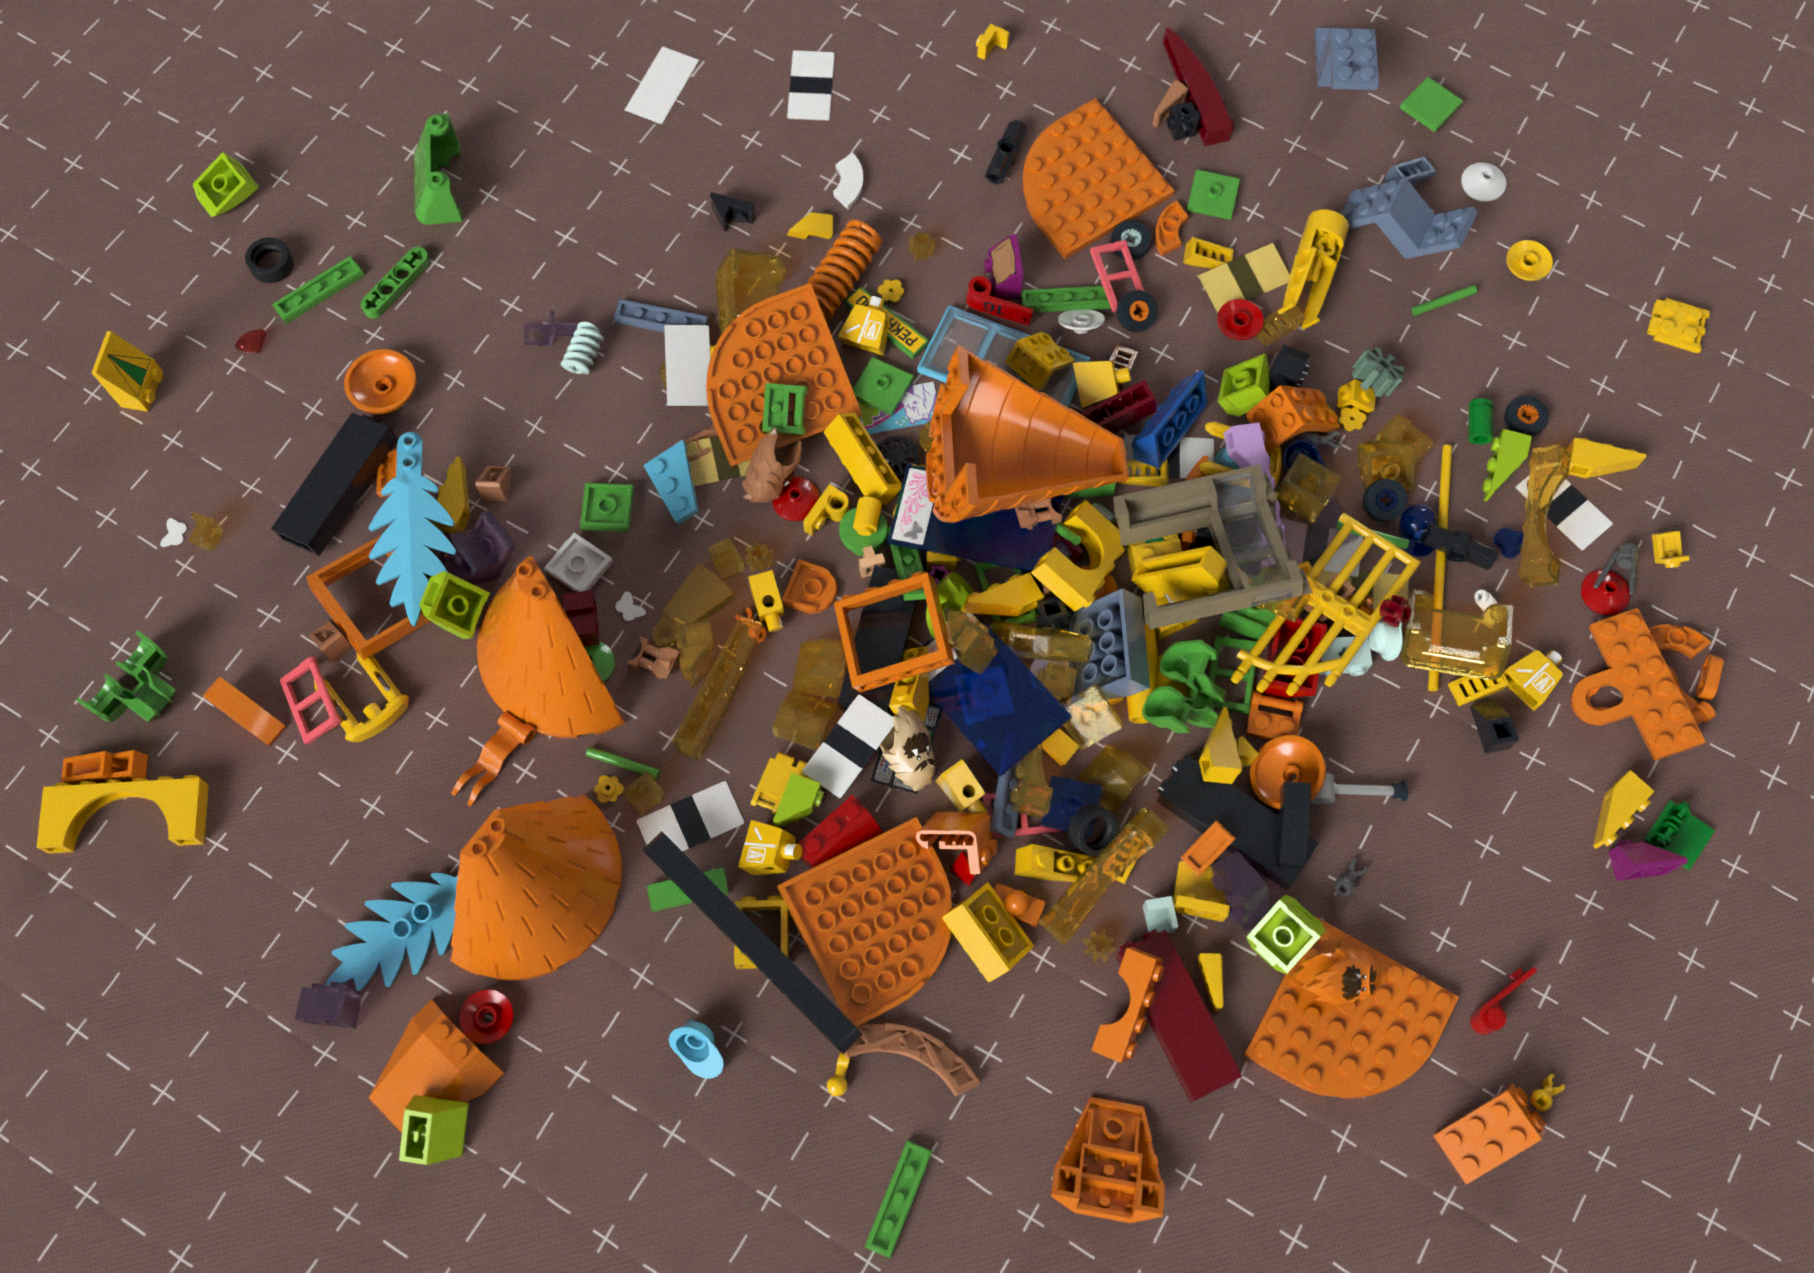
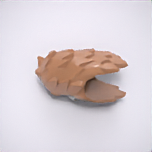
M777 428L771 429L765 437L760 439L756 450L752 454L750 465L747 467L745 480L742 481V486L746 492L743 495L744 499L752 503H767L781 496L782 489L790 484L794 470L800 463L802 449L800 440L791 448L783 463L780 464V462L776 461L774 453L778 435L776 432Z

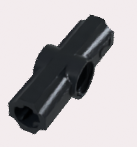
M1018 120L1010 121L1003 137L998 141L997 150L985 173V178L990 183L996 185L1003 184L1010 167L1015 163L1016 154L1027 132V127L1023 122Z
M1432 523L1426 525L1420 539L1422 544L1446 553V558L1451 561H1466L1489 570L1497 559L1498 553L1496 549L1472 540V535L1468 532L1460 530L1452 532Z

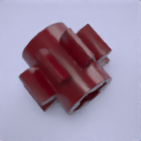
M1394 594L1391 600L1385 599L1379 609L1380 616L1384 617L1382 622L1396 628L1399 627L1400 623H1407L1412 613V608L1408 605L1409 601L1405 600L1404 597Z

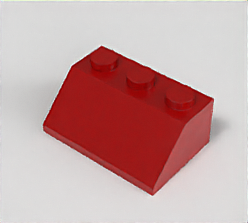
M1288 616L1268 643L1266 660L1271 662L1276 660L1303 623V619ZM1315 622L1285 664L1303 666L1326 635L1327 625ZM1319 673L1309 675L1293 696L1288 695L1286 690L1296 675L1277 674L1272 683H1269V687L1262 693L1282 698L1315 696Z
M851 795L797 843L802 847L800 859L812 869L884 832L865 807Z

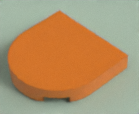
M798 559L781 600L782 605L805 613L823 612L834 603L837 596V584L830 571L826 568Z

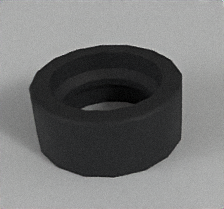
M261 238L253 242L245 254V263L257 280L264 283H276L285 279L291 273L294 266L293 257L285 243L277 238ZM269 252H279L282 254L281 261L276 266L268 269L257 267L258 260L263 255Z
M1099 804L1085 805L1076 811L1070 820L1068 828L1069 839L1075 847L1089 856L1105 854L1113 848L1118 840L1120 833L1119 820L1114 813ZM1102 816L1104 826L1100 836L1093 842L1086 843L1084 834L1087 826L1093 819Z

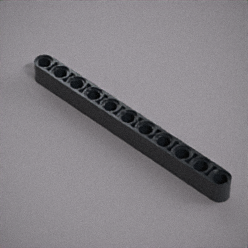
M661 831L642 849L665 875L843 1055L863 1035L668 836Z

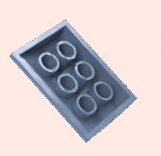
M1122 588L1093 601L1087 608L1083 606L1075 612L1071 611L1072 620L1068 621L1069 631L1066 633L1072 704L1077 705L1127 697L1150 688L1141 597Z

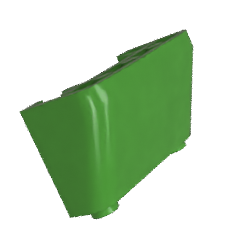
M437 114L428 118L414 154L415 214L420 223L427 225L462 222V211L457 206L452 194L450 179L447 174L439 172V167L450 166V159L454 155L461 156V146L449 114Z

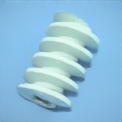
M580 322L578 324L574 337L571 339V343L561 362V366L564 369L577 374L590 373L588 366H593L594 361L592 359L597 357L595 351L600 350L601 346L599 343L604 341L603 336L599 334L600 330L595 325L589 322Z

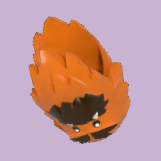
M1336 948L1335 951L1317 954L1304 960L1301 963L1303 967L1294 975L1298 981L1303 983L1301 987L1304 990L1316 994L1314 996L1315 1000L1326 1001L1337 1006L1348 1002L1352 1003L1358 999L1363 1000L1368 995H1373L1382 980L1381 962L1376 961L1373 955L1365 950Z

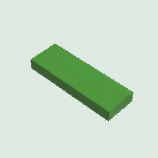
M724 868L703 872L725 895H729ZM671 880L647 885L652 912L693 903Z

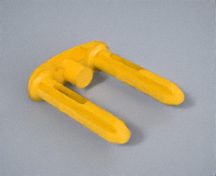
M1215 421L1208 422L1205 425V430L1210 435L1225 439L1224 432L1231 428V426ZM1281 445L1273 451L1266 450L1270 458L1269 469L1271 476L1274 478L1275 487L1282 467ZM1211 461L1200 464V470L1208 476L1236 470ZM1245 474L1220 479L1251 489L1250 482Z
M357 652V660L389 703L386 704V708L383 710L376 703L369 704L363 710L369 720L365 723H358L328 680L323 679L334 707L339 705L348 718L344 721L336 710L341 720L340 725L346 732L345 739L350 742L364 741L388 728L406 711L409 697L400 693L392 679L389 678L374 656L363 661ZM379 676H382L390 687L389 691H386L378 680ZM314 680V688H315V690L317 691V690H318V687H317L316 682H315V680Z

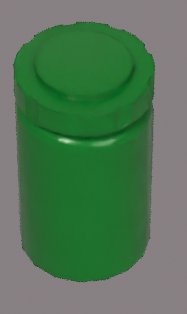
M1486 398L1474 399L1468 405V441L1475 445L1488 444L1493 440V402Z

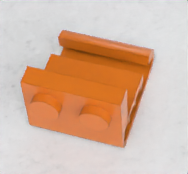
M936 812L916 834L917 842L926 849H929L941 834L945 835L939 841L940 849H967L970 874H981L997 853V841L993 839V833L990 831L991 817L986 812Z

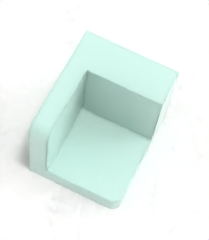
M1172 896L1150 899L1144 902L1143 911L1148 932L1155 929L1158 933L1166 930L1167 933L1176 931L1178 923Z

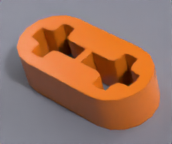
M1712 654L1705 658L1698 680L1696 697L1711 701L1714 698L1724 663L1723 658Z

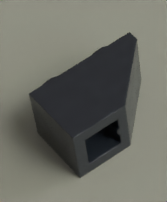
M1496 701L1470 706L1485 754L1510 749L1519 741L1512 717Z

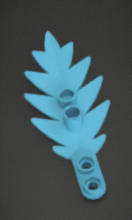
M407 432L401 435L397 442L396 477L389 481L381 491L383 496L391 495L374 516L369 525V530L372 532L390 523L392 524L376 542L369 558L374 560L394 551L381 569L376 583L377 585H382L399 577L391 596L390 605L395 607L404 603L412 626H416L421 613L419 604L428 584V579L424 574L434 576L442 571L447 572L440 560L428 548L453 555L456 554V550L450 541L428 520L449 526H454L455 523L441 504L426 492L438 493L439 490L432 481L422 476V438L415 432Z
M432 873L431 877L441 885L425 882H396L391 884L392 888L414 903L397 900L365 901V905L389 922L358 921L346 923L345 928L366 943L348 945L332 951V955L343 963L329 977L325 986L327 988L333 987L354 978L356 990L361 991L371 980L380 964L385 986L390 987L402 966L406 949L413 975H418L426 959L432 933H434L438 954L444 955L453 934L458 875L454 877L444 873Z

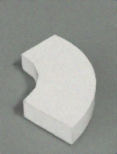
M853 152L836 164V170L841 180L838 187L833 191V196L848 210L859 199L863 187V170Z

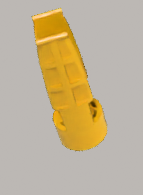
M1317 210L1308 216L1290 272L1283 308L1278 310V313L1281 314L1296 306L1305 281L1309 282L1312 280L1313 284L1303 317V330L1320 322V319L1317 317L1330 289L1348 233L1349 223L1347 219L1335 211Z

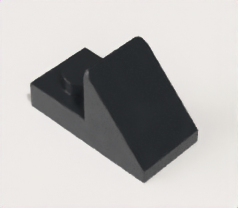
M711 192L712 210L724 232H726L731 218L738 222L753 224L756 217L753 203Z

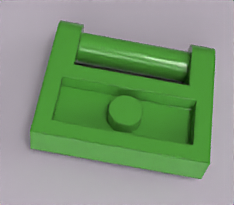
M765 383L762 432H769L771 429L777 428V433L805 435L803 420L805 395H808V387ZM789 394L796 395L794 426H787Z

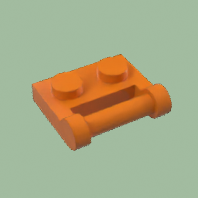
M1257 691L1252 692L1251 708L1245 732L1246 736L1265 740H1272L1284 735L1298 736L1303 701L1296 699L1295 701L1264 696L1261 695V692ZM1263 705L1292 711V715L1288 717L1258 711V707Z

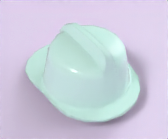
M1382 617L1368 636L1370 649L1378 652L1383 659L1392 661L1398 657L1402 648V623L1396 628L1382 622L1384 618Z

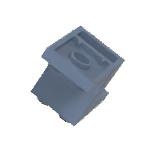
M1315 29L1317 86L1351 90L1378 89L1379 76L1375 29Z
M1402 178L1352 191L1340 214L1347 219L1349 229L1376 223L1405 259L1461 248L1478 212L1472 206L1435 215L1407 178Z

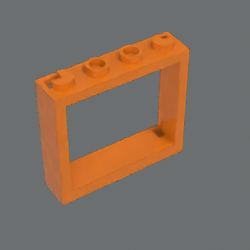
M381 535L306 577L310 590L363 661L430 622L421 610L416 626H412L409 618L406 617L366 641L327 589V586L373 561L369 558V555ZM394 551L387 553V557L389 558Z
M917 572L912 574L911 578L892 580L886 586L880 588L870 587L865 589L864 593L845 595L840 601L834 602L852 688L857 691H868L955 664L936 582L928 572ZM924 588L938 651L861 674L848 611Z

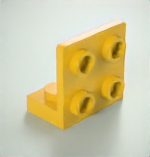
M1039 332L1017 340L1005 363L1037 391L1044 389L1055 370L1073 364L1075 359L1069 355L1065 348L1059 347L1052 341L1051 336Z
M1180 861L1173 896L1175 913L1223 922L1229 914L1230 905H1226L1231 872L1209 866L1199 876L1184 861Z

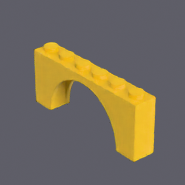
M185 775L183 779L162 776L158 777L157 780L151 781L145 778H133L132 782L110 779L106 780V783L100 784L93 781H82L80 785L59 782L54 783V786L43 787L36 847L46 853L74 852L79 833L88 819L103 806L129 797L149 799L160 807L168 825V840L178 846L204 844L209 784L197 775Z

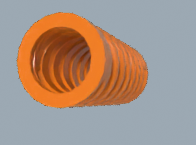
M850 220L847 223L846 229L840 233L839 238L833 243V247L828 250L826 257L821 260L820 266L814 270V275L810 276L807 284L811 282L818 303L822 306L821 310L826 321H830L833 318L834 311L841 306L840 301L847 298V291L853 289V282H857L860 279L859 273H863L866 270V264L872 261V255L876 254L882 247V239L872 227L859 220Z

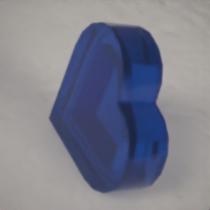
M1501 528L1494 535V543L1501 548V553L1504 557L1514 559L1522 551L1525 533Z

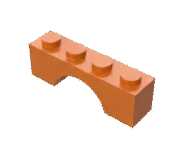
M1134 947L1126 948L1118 974L1128 985L1130 1005L1126 1014L1119 1021L1100 1025L1092 1051L1120 1063L1127 1062L1129 1058L1132 1059L1138 1046L1135 1043L1138 1033L1143 1031L1146 1024V1018L1144 1017L1146 1008L1151 1007L1155 998V992H1153L1155 982L1160 981L1164 971V967L1161 966L1162 958Z

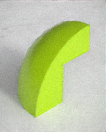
M956 572L949 573L936 585L947 632L955 628V615L962 611L961 609L966 601V597L975 592L967 581ZM927 605V626L930 631V634L935 639L934 630Z

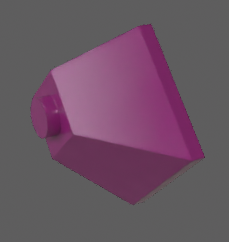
M1632 840L1617 842L1616 847L1608 851L1617 882L1667 875L1688 863L1686 857L1644 842L1633 843Z

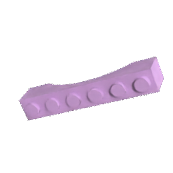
M1260 423L1232 426L1226 430L1224 438L1228 456L1240 468L1260 464L1262 472L1267 473L1274 490L1275 481L1270 473V458L1265 450V435L1263 430H1261ZM1245 474L1250 482V475ZM1276 500L1275 523L1276 526H1281L1284 538L1285 527L1281 523L1279 515L1280 504L1278 500ZM1258 520L1255 536L1249 548V554L1267 549ZM1284 538L1282 542H1283V545L1285 546L1286 543H1285V538ZM1271 559L1251 563L1253 573L1276 570Z

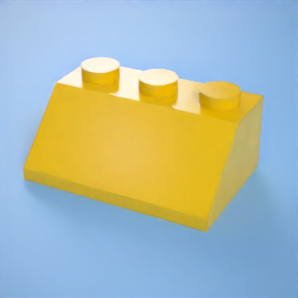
M988 882L942 917L988 982L1009 971L1034 947Z

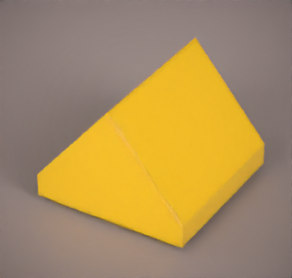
M1243 736L1238 738L1237 751L1239 759L1242 760V766L1249 767L1259 753Z

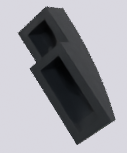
M1284 781L1280 787L1278 865L1305 867L1309 835L1311 783Z

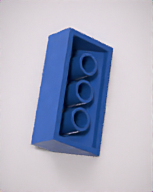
M1200 370L1181 380L1176 388L1171 390L1165 402L1159 405L1155 415L1146 422L1144 429L1132 441L1134 460L1156 468L1162 466L1208 405L1204 371Z

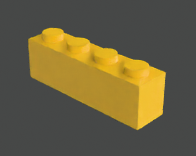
M855 412L838 414L825 429L824 434L864 496L876 498L882 502V505H887L903 488V485Z

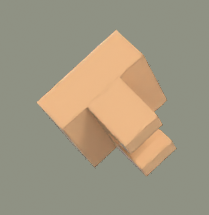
M872 545L862 548L864 554L863 558L859 559V570L862 578L872 575L874 565L885 567V560L882 553L875 555Z

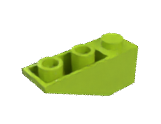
M1503 429L1498 437L1495 436L1490 447V450H1493V456L1489 458L1486 466L1489 476L1485 478L1482 486V491L1485 492L1483 501L1487 502L1520 468L1528 457L1532 436Z

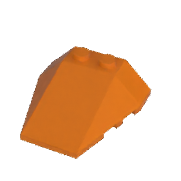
M431 999L410 1020L368 1098L402 1133L404 1110L414 1095L467 1103L474 1098L484 1095L505 1073L486 1054L481 1052Z
M1090 1097L1062 1155L1054 1167L1051 1197L1074 1213L1126 1223L1162 1217L1165 1186L1160 1177L1157 1155L1154 1154L1151 1142L1152 1136L1144 1107Z

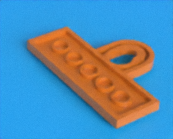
M1635 608L1590 624L1588 628L1609 669L1588 676L1579 681L1571 694V706L1577 717L1588 724L1602 726L1632 716L1654 761L1703 745L1706 741L1639 609ZM1603 686H1612L1619 690L1622 701L1619 705L1612 708H1596L1591 705L1590 697L1595 695Z

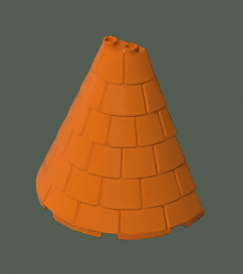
M957 346L947 366V370L950 371L946 383H941L937 394L928 437L933 438L930 452L926 454L927 494L929 502L935 503L933 513L939 520L955 523L974 516H982L1031 502H1040L1056 496L1117 482H1126L1128 480L1127 451L1122 438L1102 428L1070 407H1066L1044 392L1036 391L990 361L982 360L965 349L964 346Z
M527 557L517 566L516 571L492 598L481 620L477 637V659L479 672L488 693L503 712L507 711L524 724L529 723L535 727L537 733L547 736L577 738V735L590 733L598 735L625 724L554 591L533 557Z
M582 794L574 798L569 796L548 802L538 801L495 809L460 851L454 907L456 914L451 942L453 947L451 962L478 976L483 975L502 981L528 980L558 970L557 967L564 965L572 959L576 960L600 937L616 908L615 902L618 890L621 889L622 859L615 833L602 811L589 798Z

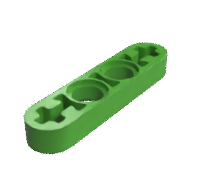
M414 247L410 249L362 299L361 308L367 317H380L429 266L430 258L424 248ZM401 271H409V275L406 278L397 277ZM388 286L394 287V290H393L392 293H390V294H383V293H382V291H383V289H384L385 287H388Z

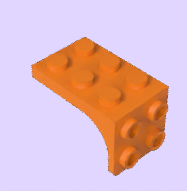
M1280 385L1247 412V418L1251 424L1260 423L1261 430H1263L1265 435L1264 446L1268 451L1275 450L1288 439L1303 432H1329L1341 428L1337 421L1338 416L1328 407L1325 402V395L1318 389Z
M1513 1083L1508 1085L1497 1096L1433 1135L1466 1184L1542 1140L1545 1134L1544 1126L1546 1123L1537 1110L1533 1112L1526 1103L1529 1101V1098L1520 1086L1516 1088Z

